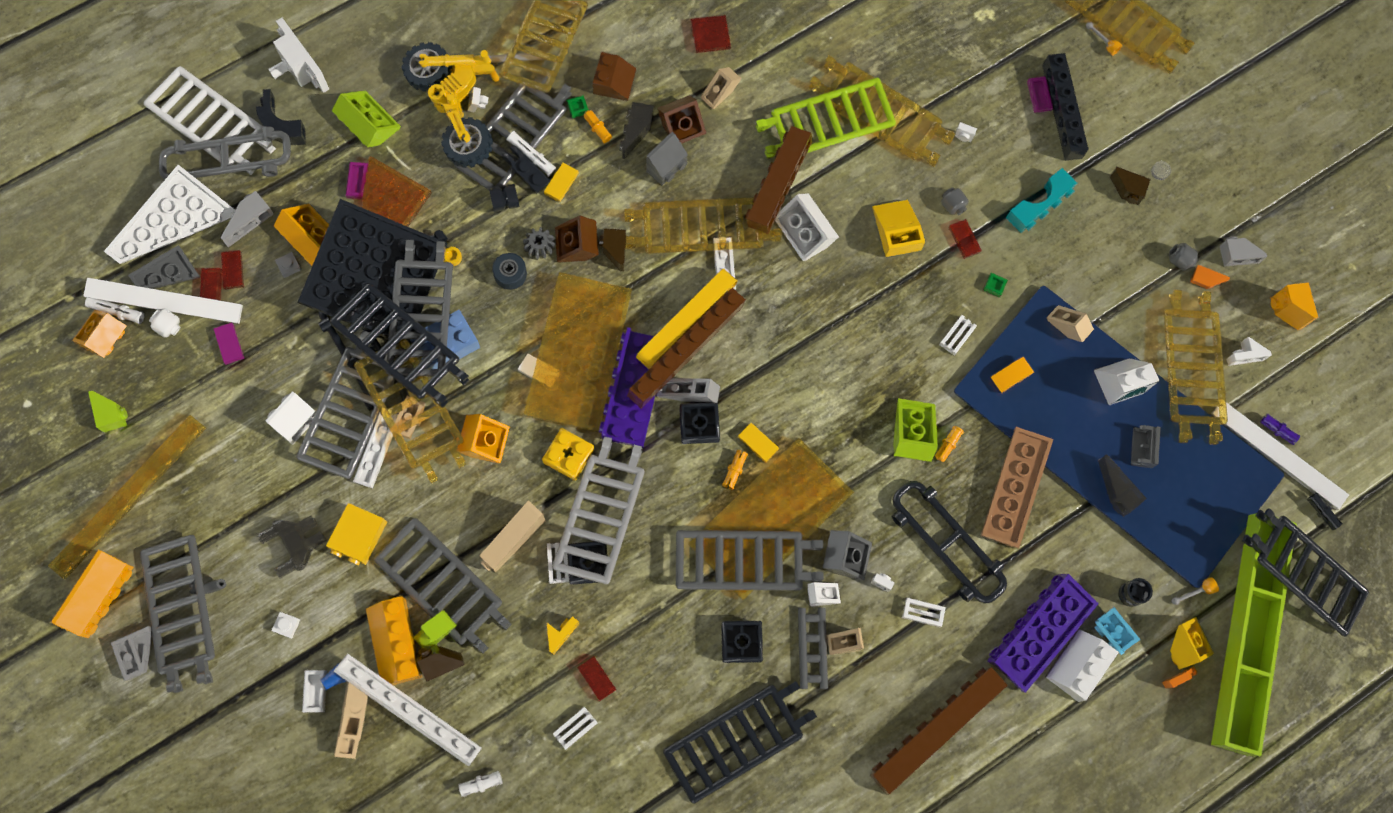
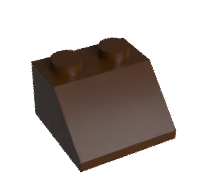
M601 52L593 80V94L628 101L636 68L619 55Z
M691 95L657 108L667 135L673 132L681 144L706 134L698 102Z
M579 215L555 227L557 262L587 261L599 255L596 220Z

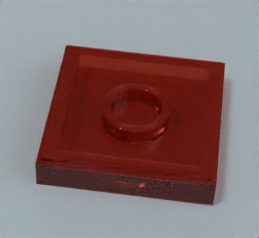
M726 15L691 19L696 53L731 49Z

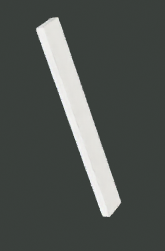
M87 278L84 297L156 310L167 309L174 313L237 324L240 323L243 305L92 278Z
M1224 400L1212 412L1211 416L1313 494L1317 492L1323 501L1333 509L1339 510L1348 498V493Z
M349 654L335 668L334 672L467 766H470L481 750V747Z

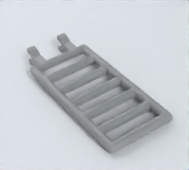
M604 437L599 456L590 455L552 565V568L556 571L602 584H609L645 473L643 468L637 467L642 453V446L634 445L629 464L607 459L612 447V438ZM594 464L636 474L633 485L592 474ZM592 481L630 492L628 501L624 502L586 491L588 482ZM587 499L623 509L622 519L618 520L580 509L582 500ZM577 516L619 528L616 538L574 527ZM575 535L613 546L610 557L569 546L570 536ZM568 553L607 564L604 575L561 564L564 554Z

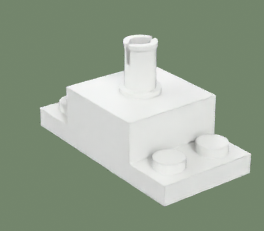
M278 19L276 21L279 27L277 32L281 37L273 41L282 61L268 69L273 78L276 79L289 71L301 87L312 82L315 88L319 87L323 93L329 90L322 71L284 19Z

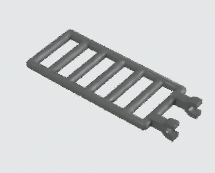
M541 68L531 84L523 81L486 127L489 132L493 129L507 139L511 133L497 124L505 116L535 137L529 145L536 149L566 112V108L562 103L571 96V87L564 84L558 95L554 99L539 90L542 84L546 83L549 79L546 76L548 72ZM528 90L557 111L550 118L520 97L521 94ZM514 103L518 104L546 123L541 131H538L510 112L509 109ZM477 137L474 141L479 142L480 137ZM493 142L491 144L492 150L500 156L506 152L513 158L515 163L519 160V158L517 159ZM484 159L482 165L501 177V180L494 186L470 168H462L460 165H455L457 169L487 190L495 187L503 189L515 174L511 167L505 172L488 159Z
M406 240L405 260H397L395 262L392 301L398 306L399 303L442 305V315L407 314L419 322H440V333H430L447 346L453 264L444 262L445 242L437 241L436 262L415 261L414 240ZM402 269L445 270L444 279L402 277ZM401 285L444 287L443 297L400 295ZM399 316L389 326L388 341L398 332V321H404ZM409 331L402 339H418L421 335L418 332ZM395 345L387 353L386 362L392 365L395 357H400L407 349H395ZM417 350L411 357L425 358L432 350ZM441 352L436 357L438 359L437 369H424L419 376L433 377L446 364V356ZM400 367L397 371L407 376L414 368Z
M363 330L359 339L363 340L369 332ZM396 344L395 349H400L399 344ZM357 346L355 349L351 347L345 349L296 455V458L302 462L346 479L352 477L374 428L379 412L383 408L395 381L391 375L388 376L386 381L347 367L346 365L351 356L379 366ZM342 374H347L382 388L379 398L376 399L338 384ZM334 391L375 406L371 416L331 402ZM326 409H331L366 423L363 433H357L322 419ZM318 426L359 441L355 451L352 452L314 437ZM310 444L351 459L347 469L344 470L306 455Z
M413 518L374 556V562L431 618L436 616L470 581L478 590L450 617L455 624L483 595L492 602L461 635L454 628L448 633L459 645L469 640L484 654L488 647L474 632L490 616L505 630L512 625L497 610L502 605V600L417 518ZM416 528L423 536L390 566L383 558ZM428 541L432 543L437 549L404 580L397 572ZM443 554L450 563L418 593L411 585ZM457 568L464 576L432 607L425 598Z
M678 530L676 532V588L702 590H801L803 588V581L822 582L824 580L823 572H803L802 550L821 551L823 549V540L802 541V534L798 531ZM684 538H696L695 581H684ZM704 538H715V582H703ZM723 538L735 539V582H723ZM743 539H755V582H743ZM763 539H775V582H763ZM782 539H794L795 583L783 582Z
M188 535L141 550L140 558L157 670L159 674L167 675V693L183 691L178 670L193 665L197 666V684L212 683L213 678L209 671L208 661L215 658L196 537ZM188 544L190 555L150 567V555ZM191 563L193 575L153 586V574ZM187 584H195L196 594L156 606L155 594ZM198 602L199 614L159 625V613ZM201 622L202 634L162 645L161 633ZM204 641L205 654L172 664H165L164 653Z

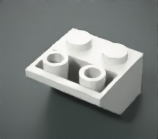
M292 392L282 399L277 409H273L268 414L265 421L293 445L310 427L316 412L296 393Z

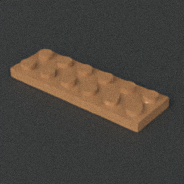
M1015 427L980 536L1016 549L1020 548L1053 439Z

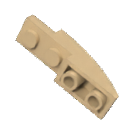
M347 682L334 757L355 759L358 743L361 739L368 695Z

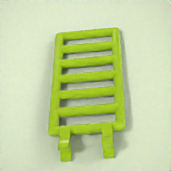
M873 78L775 108L771 111V118L756 121L758 133L776 126L781 140L780 144L765 147L767 159L775 156L778 147H781L783 144L785 130L780 118L781 114L790 112L794 126L803 130L797 113V109L807 107L819 142L811 144L807 153L896 125L894 115L879 78ZM875 86L888 121L877 124L865 88ZM856 91L859 93L870 126L860 129L848 96L849 93ZM839 96L842 98L853 128L852 132L846 134L842 132L831 99ZM823 101L836 137L829 139L825 138L814 104Z

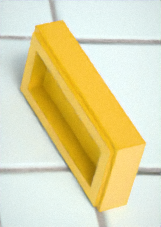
M562 163L544 190V194L561 202L578 176L579 171Z
M752 423L738 435V438L765 463L779 450V447Z

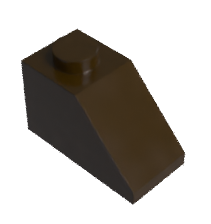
M1117 166L1110 174V179L1121 199L1126 200L1130 204L1139 205L1145 198L1151 179Z
M604 228L603 235H600L599 246L603 247V253L619 271H624L626 230Z
M438 645L423 647L416 653L417 663L426 682L465 665L462 653Z

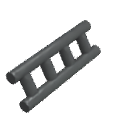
M798 608L800 689H808V683H820V689H828L826 609L818 608V614H806V608ZM806 622H818V634H806ZM807 642H819V654H807ZM807 662H819L820 675H808Z

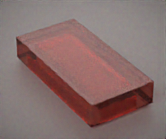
M966 219L949 226V230L964 259L981 253L982 250Z
M240 250L221 252L223 288L225 290L243 288L242 252Z
M201 268V298L221 301L223 271L221 268Z
M594 656L577 667L599 701H602L616 691V688Z

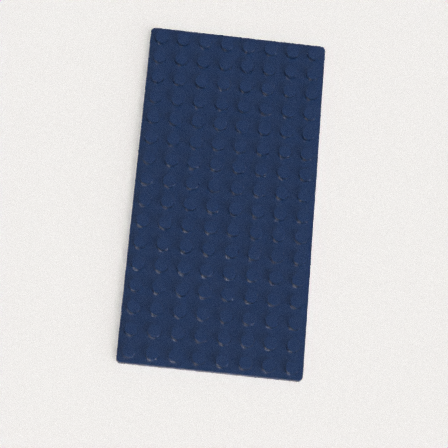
M1041 286L957 385L954 393L1010 439L1015 427L1053 439L1045 467L1194 588H1200L1203 581L1209 577L1246 528L1248 515L1258 512L1284 478V473L1158 374L1159 382L1144 394L1109 405L1094 370L1126 359H1139L1092 322L1094 330L1083 342L1066 337L1047 320V317L1058 305L1072 310L1076 309L1048 287ZM1024 357L1034 373L1001 393L991 377ZM1140 425L1161 427L1159 462L1153 468L1131 465L1133 428H1140Z

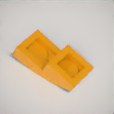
M1022 357L993 375L991 379L1001 393L1033 374L1034 371L1025 358Z

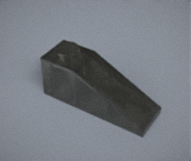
M1107 454L1098 460L1110 502L1113 504L1114 510L1124 517L1147 498Z

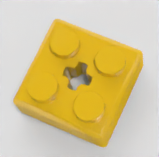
M560 428L543 456L542 461L545 465L576 481L589 456L592 455L594 445L564 428ZM570 450L573 456L566 458L564 452Z

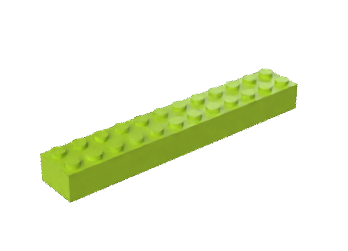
M1257 513L1248 515L1245 535L1248 534L1252 537L1256 533L1265 544L1273 529L1255 517ZM1285 526L1267 557V560L1275 565L1292 533ZM1244 544L1211 745L1245 756L1261 757L1287 587L1258 563L1259 553L1252 547ZM1293 549L1281 570L1286 577H1289Z

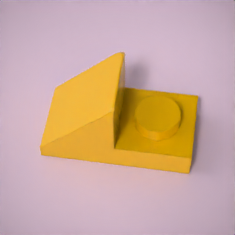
M573 616L570 620L568 618L564 620L559 627L562 629L560 632L547 623L549 651L553 655L579 625V621Z

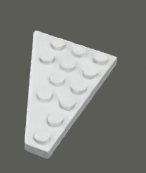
M177 165L104 252L119 264H123L232 218L235 209L181 166Z

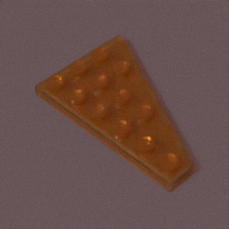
M370 156L368 158L369 164L368 171L366 172L362 208L409 227L432 194L431 190Z

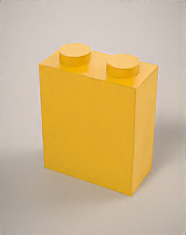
M348 503L326 546L331 549V554L339 558L344 555L349 557L348 561L359 566L360 563L366 565L387 521L382 517Z

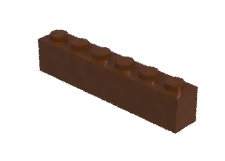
M791 126L789 132H785L783 144L776 151V159L774 163H770L768 175L761 182L760 192L755 194L753 206L747 210L745 219L747 220L748 227L769 234L812 144L811 132Z

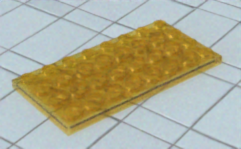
M559 272L523 416L599 433L632 289Z
M798 438L702 530L798 531L802 534V541H805L854 492ZM693 538L688 545L696 552V538ZM704 538V561L714 572L715 538ZM723 538L724 582H735V539ZM743 539V582H755V539ZM763 539L764 581L775 570V539ZM782 539L783 562L794 552V539ZM754 590L733 591L744 601Z

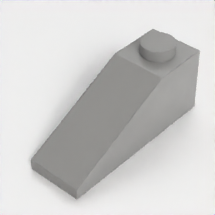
M256 191L246 195L239 203L224 230L221 239L227 247H230L274 214Z
M672 378L657 393V397L690 403H717L720 386L711 379Z

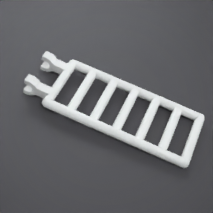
M181 66L177 67L144 101V105L194 143L209 141L234 114L242 120L225 138L237 137L247 125L255 129L252 134L263 133L262 125ZM180 75L187 79L184 85L161 108L154 104ZM193 85L201 89L174 118L167 114ZM207 95L214 99L188 128L180 123ZM220 105L227 108L228 111L202 138L194 134ZM255 141L270 154L276 149L271 141ZM254 142L242 143L229 157V165L249 163L248 160L241 156ZM220 147L203 149L221 162ZM256 169L247 170L246 172L252 175Z

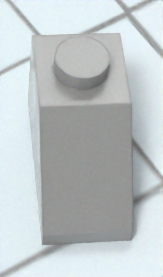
M1229 237L1220 245L1224 267L1259 264L1267 257V253L1246 238Z

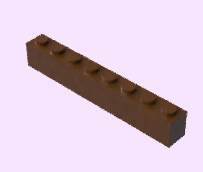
M731 288L629 389L627 397L642 409L743 308L746 299L734 288Z
M982 667L974 674L976 678L972 682L969 680L960 687L962 691L957 696L955 694L951 695L945 701L947 705L944 708L938 707L931 714L932 719L928 722L924 720L916 727L918 731L913 736L911 734L906 736L901 741L903 745L898 750L896 747L893 748L886 755L888 759L884 763L879 761L872 768L871 778L886 795H890L1008 686L992 667L986 669Z

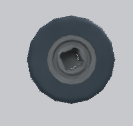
M505 253L498 256L493 262V276L500 287L508 290L517 289L526 281V265L524 260L517 254Z

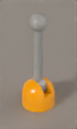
M1092 22L1086 24L1087 29H1091L1107 43L1106 49L1112 56L1122 48L1123 45L1119 41H1109L1093 26Z
M1210 577L1203 581L1200 589L1179 598L1174 597L1171 601L1174 605H1178L1180 601L1201 592L1214 594L1219 591V587L1215 579Z

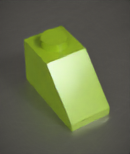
M94 391L88 392L96 428L102 432H108L127 426L126 419L128 415L124 407L122 408L116 402Z

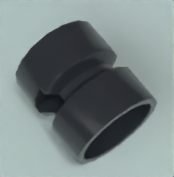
M515 184L506 185L504 189L500 187L489 189L494 212L503 211L505 207L509 209L520 207Z
M1135 578L1125 582L1118 591L1120 601L1128 607L1144 604L1153 595L1151 584L1142 578Z

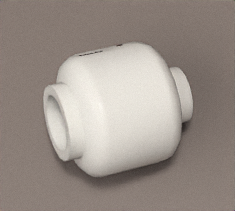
M158 309L149 320L151 322V329L162 337L175 336L181 328L179 326L180 318L167 309L161 311Z

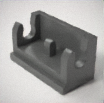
M1140 425V428H1133L1132 466L1153 468L1158 465L1161 427Z

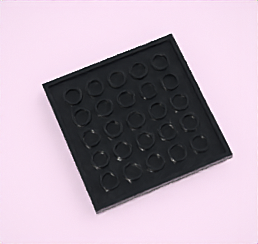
M340 199L297 303L333 317L368 283L373 284L392 300L395 262L397 260H405L406 240H414L415 261L435 262L437 241H444ZM403 268L402 277L434 279L438 269ZM401 285L400 295L428 296L431 286ZM369 293L342 321L353 324L378 299ZM399 303V307L406 313L421 314L424 304ZM384 304L360 328L371 332L391 313V310ZM398 321L397 331L406 324L405 321ZM389 326L380 334V336H383L385 338L389 337ZM401 339L398 343L408 346L410 339Z

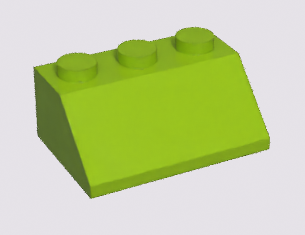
M366 90L340 94L332 109V112L367 147L381 145L401 128Z

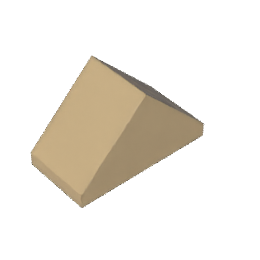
M861 628L826 635L830 655L856 652L864 649Z

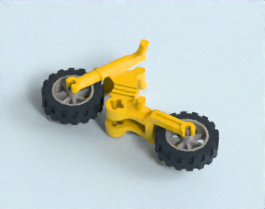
M422 42L418 46L414 45L410 51L406 52V57H403V65L401 66L403 75L414 89H420L422 92L428 90V95L437 111L446 113L452 125L447 126L446 132L442 135L443 141H441L444 153L454 165H460L462 168H467V166L472 168L476 164H482L483 160L489 157V152L492 151L491 144H493L491 134L486 125L482 124L479 119L474 120L472 117L465 119L463 117L464 113L462 112L460 102L466 96H469L468 93L476 83L475 75L490 74L494 82L499 81L500 78L494 66L490 64L491 59L488 52L483 50L480 53L481 55L475 56L473 54L448 55L439 44L434 45L432 42L425 44ZM477 137H480L479 142L474 141V140H475ZM462 147L460 152L456 151L455 148Z

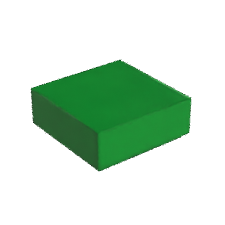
M584 95L566 100L572 119L583 116L586 111H589Z
M990 273L983 291L1000 298L1008 280Z

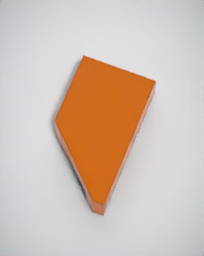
M1197 265L1190 282L1205 289H1210L1227 282L1230 277Z
M1193 666L1162 683L1167 689L1174 688L1190 680L1198 672Z

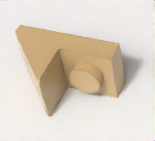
M406 396L391 432L411 439L416 426L421 424L425 402Z

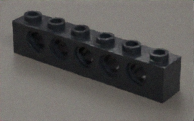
M1050 54L1046 57L1042 68L1048 84L1064 160L1082 159L1089 148L1066 54Z

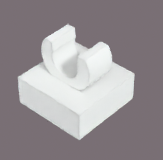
M473 87L469 95L468 111L475 113L477 107L485 109V106L488 104V97L480 95V88Z

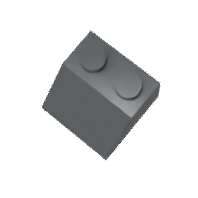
M673 132L646 156V172L662 186L666 182L669 183L674 178L675 173L678 170H683L688 163V154Z
M831 530L823 569L834 574L865 580L872 542L850 531Z

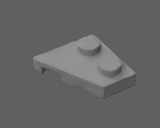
M150 626L111 642L125 681L147 672L152 636Z

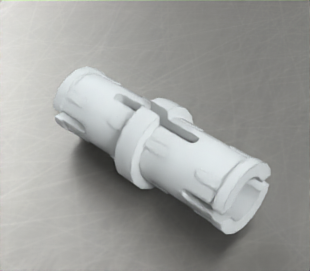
M497 771L482 777L479 775L476 776V779L459 784L462 797L478 791L484 792L487 788L503 784L500 772Z

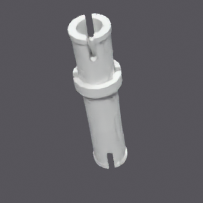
M515 131L507 137V141L515 145L535 166L537 165L548 176L556 169L555 166L544 158L542 153H538Z
M86 298L85 300L86 307L117 316L120 320L127 319L141 324L144 320L143 312L129 309V306H120L93 298Z

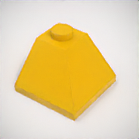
M1196 617L1178 626L1170 652L1172 661L1178 666L1179 670L1199 663L1214 654Z

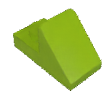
M443 610L421 626L422 630L413 638L421 648L437 645L457 625Z

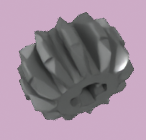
M541 227L538 231L532 228V234L526 233V239L523 240V244L525 245L524 250L529 252L530 257L535 255L538 260L542 255L546 259V253L552 254L551 248L555 247V243L553 242L554 237L549 235L548 229L543 232Z

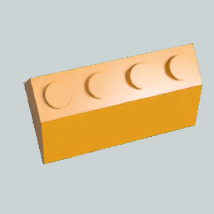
M310 204L282 209L274 227L312 266L329 224Z
M98 549L51 623L81 637L89 638L97 630V624L100 619L108 613L111 602L119 596L120 588L124 582L129 580L134 567Z
M400 596L381 601L366 608L379 676L392 685L422 678L421 669L416 659L417 650L406 599Z

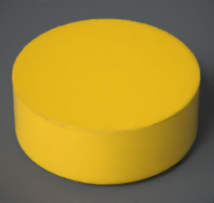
M456 247L446 248L444 262H450L453 266H457L462 260L460 250Z

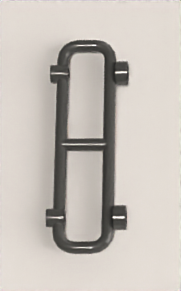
M267 126L262 128L263 133L190 144H186L184 140H175L174 146L165 148L159 156V173L164 180L170 175L167 173V157L170 154L182 155L188 151L220 147L221 167L188 171V173L195 178L262 168V175L274 177L278 175L277 166L285 164L290 158V138L285 132L274 131L273 127ZM276 138H281L283 141V155L280 158L229 165L228 145L262 140L274 141Z

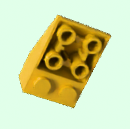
M908 200L872 206L885 257L922 250L925 244L924 235Z

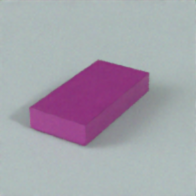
M1046 76L1028 78L1027 84L1034 113L1052 111L1053 106Z
M350 162L346 198L365 199L369 173L368 163Z
M229 323L214 328L224 363L227 365L244 359L234 324Z

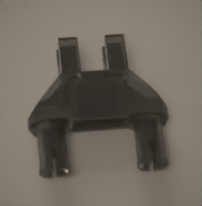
M312 515L297 523L277 519L273 521L272 526L256 534L262 545L279 536L291 556L290 560L274 568L275 572H278L276 574L280 579L295 570L302 571L306 567L313 549L327 542L321 532L309 538L305 536V532L318 526L316 519Z

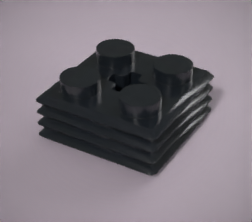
M718 403L680 404L682 444L718 443L720 441ZM697 420H701V423H705L702 425V427H698V425H696Z
M593 541L568 544L569 546L608 556L607 544ZM567 553L568 566L604 575L607 564L590 560L594 563L590 564V567H586L585 564H582L586 562V558ZM569 574V583L571 585L599 583Z
M762 621L722 622L723 663H760L763 661ZM740 637L747 641L744 647H740V644H737Z

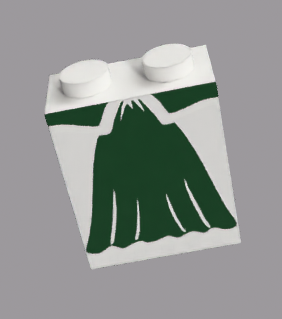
M1126 359L1094 370L1109 405L1144 394L1159 382L1152 363L1134 359Z

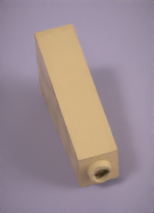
M529 500L481 553L480 558L483 560L481 564L488 571L492 569L496 573L546 522L543 514Z

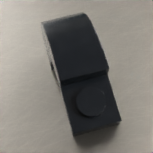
M263 89V97H260L261 106L256 107L257 116L263 127L269 126L273 127L274 131L285 132L290 138L291 145H306V130L302 120L287 121L276 117L275 97L271 89ZM281 138L275 139L276 141L283 143Z

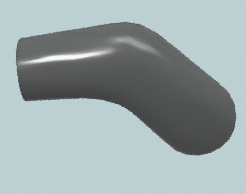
M216 579L203 584L205 594L224 589L226 581L224 579ZM189 584L191 589L189 592L193 595L196 594L195 584Z

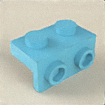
M1115 607L1095 620L1097 626L1094 628L1101 637L1105 635L1110 641L1107 644L1121 655L1140 640Z

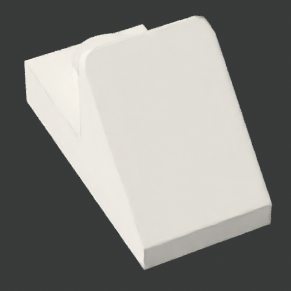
M1247 337L1241 341L1242 349L1232 352V355L1226 360L1228 366L1264 361L1272 356L1271 351L1250 337Z
M838 583L808 584V596L811 607L841 603Z

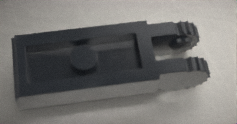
M515 145L511 146L512 153L519 160L515 163L513 158L506 152L502 157L535 194H538L550 183V180Z

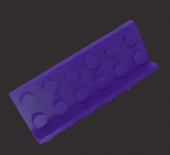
M627 327L626 333H622L620 343L623 344L622 350H618L616 358L619 364L618 368H614L612 379H615L614 385L609 387L608 397H610L609 404H605L603 412L606 418L605 422H601L599 433H602V440H604V437L612 438V442L630 446L638 445L644 448L655 396L640 409L627 395L629 389L649 370L636 356L654 336L633 332L629 327Z
M1057 574L1052 578L1051 585L1039 594L1040 598L1036 603L1031 604L1027 608L1026 615L1016 621L1014 624L1015 628L1002 638L1003 642L999 647L991 651L990 658L987 660L990 664H994L1024 693L1027 692L1099 604L1069 574Z

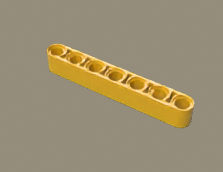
M722 269L640 350L636 358L645 367L650 369L731 288H734L738 281L725 269Z

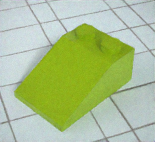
M898 398L893 440L894 456L932 462L938 447L935 404Z

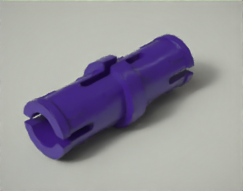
M1268 413L1260 421L1261 424L1273 431L1275 436H1280L1291 445H1294L1300 438V435L1286 427L1287 424L1277 421Z

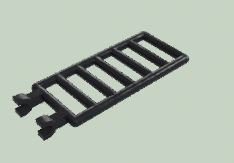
M371 283L366 284L330 319V324L418 399L424 398L427 394L443 408L448 403L446 401L447 398L433 387L448 372L463 386L470 381L468 379L469 375L455 366L460 359L454 352ZM369 293L373 294L378 300L349 328L340 323ZM384 304L392 310L363 340L354 334ZM399 316L406 324L377 353L373 351L369 345ZM413 328L421 336L390 365L383 357ZM426 341L435 346L406 377L397 371ZM442 352L450 360L419 390L412 382Z
M1270 508L1266 509L1265 512L1258 510L1255 517L1267 523L1273 530L1265 544L1256 533L1252 537L1248 534L1245 535L1242 542L1259 553L1257 561L1340 635L1348 636L1369 594V590L1286 516L1282 515L1278 519ZM1285 526L1292 533L1275 565L1267 560V557ZM1299 538L1305 546L1289 577H1286L1281 570ZM1311 551H1313L1319 558L1301 590L1295 582ZM1327 563L1333 569L1315 602L1309 597V594L1322 568ZM1340 575L1346 582L1329 614L1322 607ZM1352 587H1354L1360 593L1342 626L1336 619Z
M797 681L779 692L774 685L767 686L663 750L665 758L692 804L699 802L803 738L800 727L817 718L814 710H811L795 720L783 698L800 689ZM770 694L793 732L791 736L784 740L760 701ZM752 705H754L776 745L768 750L764 749L743 712ZM735 715L758 753V756L750 761L745 757L725 722ZM717 726H719L741 764L740 767L730 772L708 733ZM700 736L723 774V777L714 783L690 743ZM682 747L685 749L706 786L697 793L692 789L673 755L674 752Z

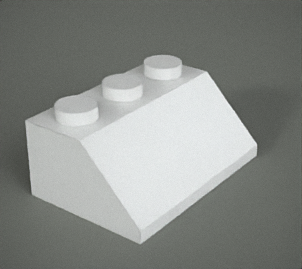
M809 193L797 194L779 211L775 219L803 261L825 250L839 238Z
M1079 629L1046 678L1076 701H1086L1119 652L1102 639Z

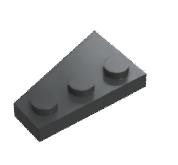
M179 245L128 275L135 286L150 289L201 278Z

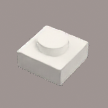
M960 122L954 137L963 142L971 143L977 128Z
M880 573V575L875 574L870 582L886 592H889L894 585V582L890 581L891 578L883 573Z
M280 612L271 631L292 639L300 619Z

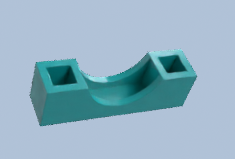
M1061 168L1049 178L1044 186L1047 192V199L1045 201L1030 203L1023 200L1009 212L1006 219L1020 233L1026 229L1028 231L1036 225V220L1039 218L1041 220L1049 214L1048 210L1051 208L1056 209L1062 203L1061 199L1064 197L1069 198L1075 192L1074 187L1077 182Z

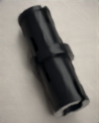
M1317 492L1307 498V501L1318 512V517H1322L1332 531L1343 524L1333 513V508L1330 505L1328 506Z

